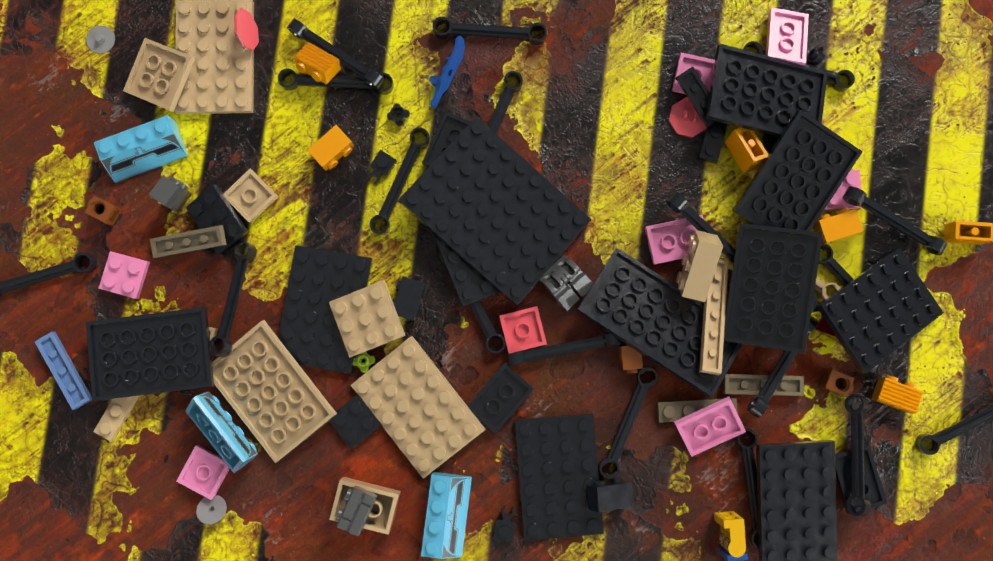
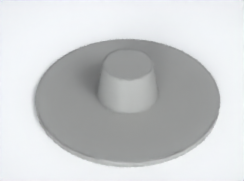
M100 25L88 32L86 42L93 52L105 53L114 46L115 35L110 28Z
M215 495L212 500L204 497L197 506L196 514L198 519L204 524L219 522L226 513V502L219 495Z

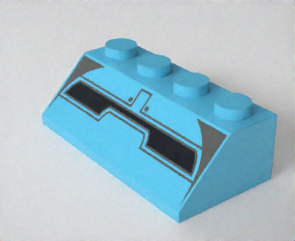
M168 115L94 142L101 163L115 183L188 156L177 123Z
M206 392L192 398L185 412L233 473L256 457L258 454L256 447L252 442L247 441L243 430L239 426L236 427L232 422L231 415L221 408L217 397L212 396L210 392Z
M440 472L432 473L421 552L422 557L438 559L462 557L471 476Z

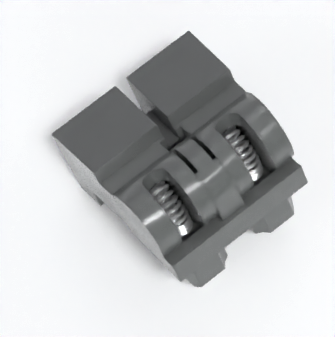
M565 255L558 258L539 279L555 298V301L566 311L579 300V297L574 292L582 297L593 285V282L581 271L576 263Z

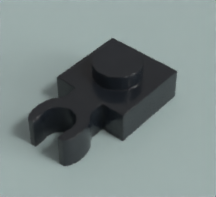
M380 150L370 165L374 170L367 175V181L371 177H376L374 185L377 186L380 183L381 175L387 177L397 163V160Z
M503 505L501 509L503 518H496L493 540L513 543L516 522L511 521L515 510L512 507V512L506 514L504 512L505 505Z

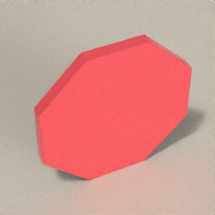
M240 8L234 15L235 36L239 38L243 47L252 51L259 43L258 27L251 13Z
M687 97L672 105L668 121L676 134L692 138L706 130V126Z

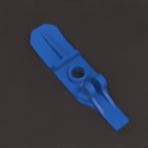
M462 36L456 38L451 56L445 57L447 64L443 67L441 76H431L429 78V81L435 87V94L430 102L431 107L436 109L442 94L449 88L463 59L465 43Z

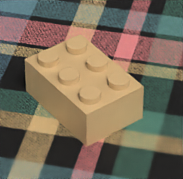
M694 230V234L689 236L687 243L689 250L687 254L684 253L682 265L684 266L682 272H678L676 283H678V289H680L682 297L705 302L723 244L718 235Z
M347 477L341 478L329 520L338 522L335 518L339 509H344L347 503L344 498L348 489L352 490L353 487L359 486L378 495L364 529L389 535L401 491Z

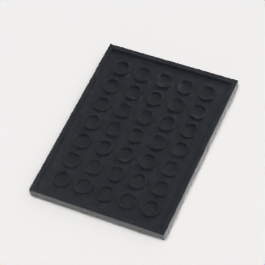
M477 116L398 199L400 204L515 306L524 299L539 279L592 220Z

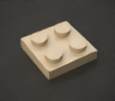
M251 168L224 193L228 202L249 223H252L279 197Z

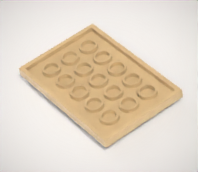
M253 0L176 1L175 50L195 58L175 107L176 114L253 113L254 50L251 51L242 46L239 38L235 36L234 15L240 8L250 12L254 19Z
M265 320L260 321L234 343L227 357H218L212 362L214 384L275 463L280 461L337 414Z
M413 336L409 337L351 384V387L362 398L423 479L485 430L480 421Z

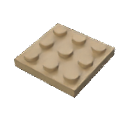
M144 38L123 91L174 112L195 58Z
M385 280L329 302L349 358L406 336Z

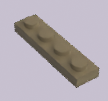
M223 225L150 239L153 258L227 245Z
M726 374L723 379V394L758 395L770 375ZM783 376L773 395L804 396V376Z
M730 398L738 414L737 398ZM722 399L657 402L658 422H674Z

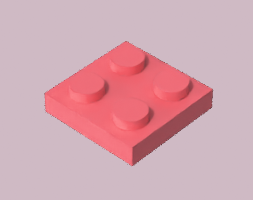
M537 306L499 316L509 354L547 344Z

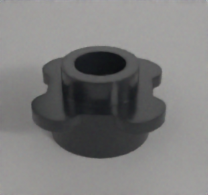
M825 48L812 49L807 55L806 63H811L814 66L819 65L826 56L823 52Z
M394 104L390 112L387 113L388 120H393L397 126H402L404 124L403 121L410 116V112L404 110L400 104Z

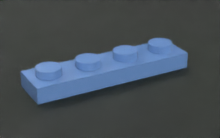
M50 332L35 341L71 409L76 410L91 401L92 396L56 332Z

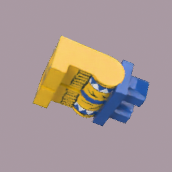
M734 511L715 512L714 519L721 526V535L719 536L721 546L718 547V551L724 557V561L748 560V554L745 552L744 519Z

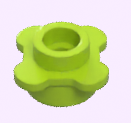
M367 351L359 354L353 360V365L358 366L363 373H366L371 364L375 363V357L367 354Z

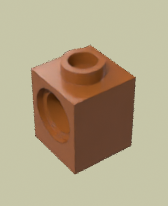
M93 196L88 201L87 209L84 213L113 226L122 209L102 198ZM104 206V212L100 214L99 210Z
M630 346L618 347L621 370H626V374L638 373V369H643L641 353Z
M825 369L819 388L839 396L848 397L854 389L853 382L855 378L833 369ZM838 378L841 381L840 388H837L835 385Z

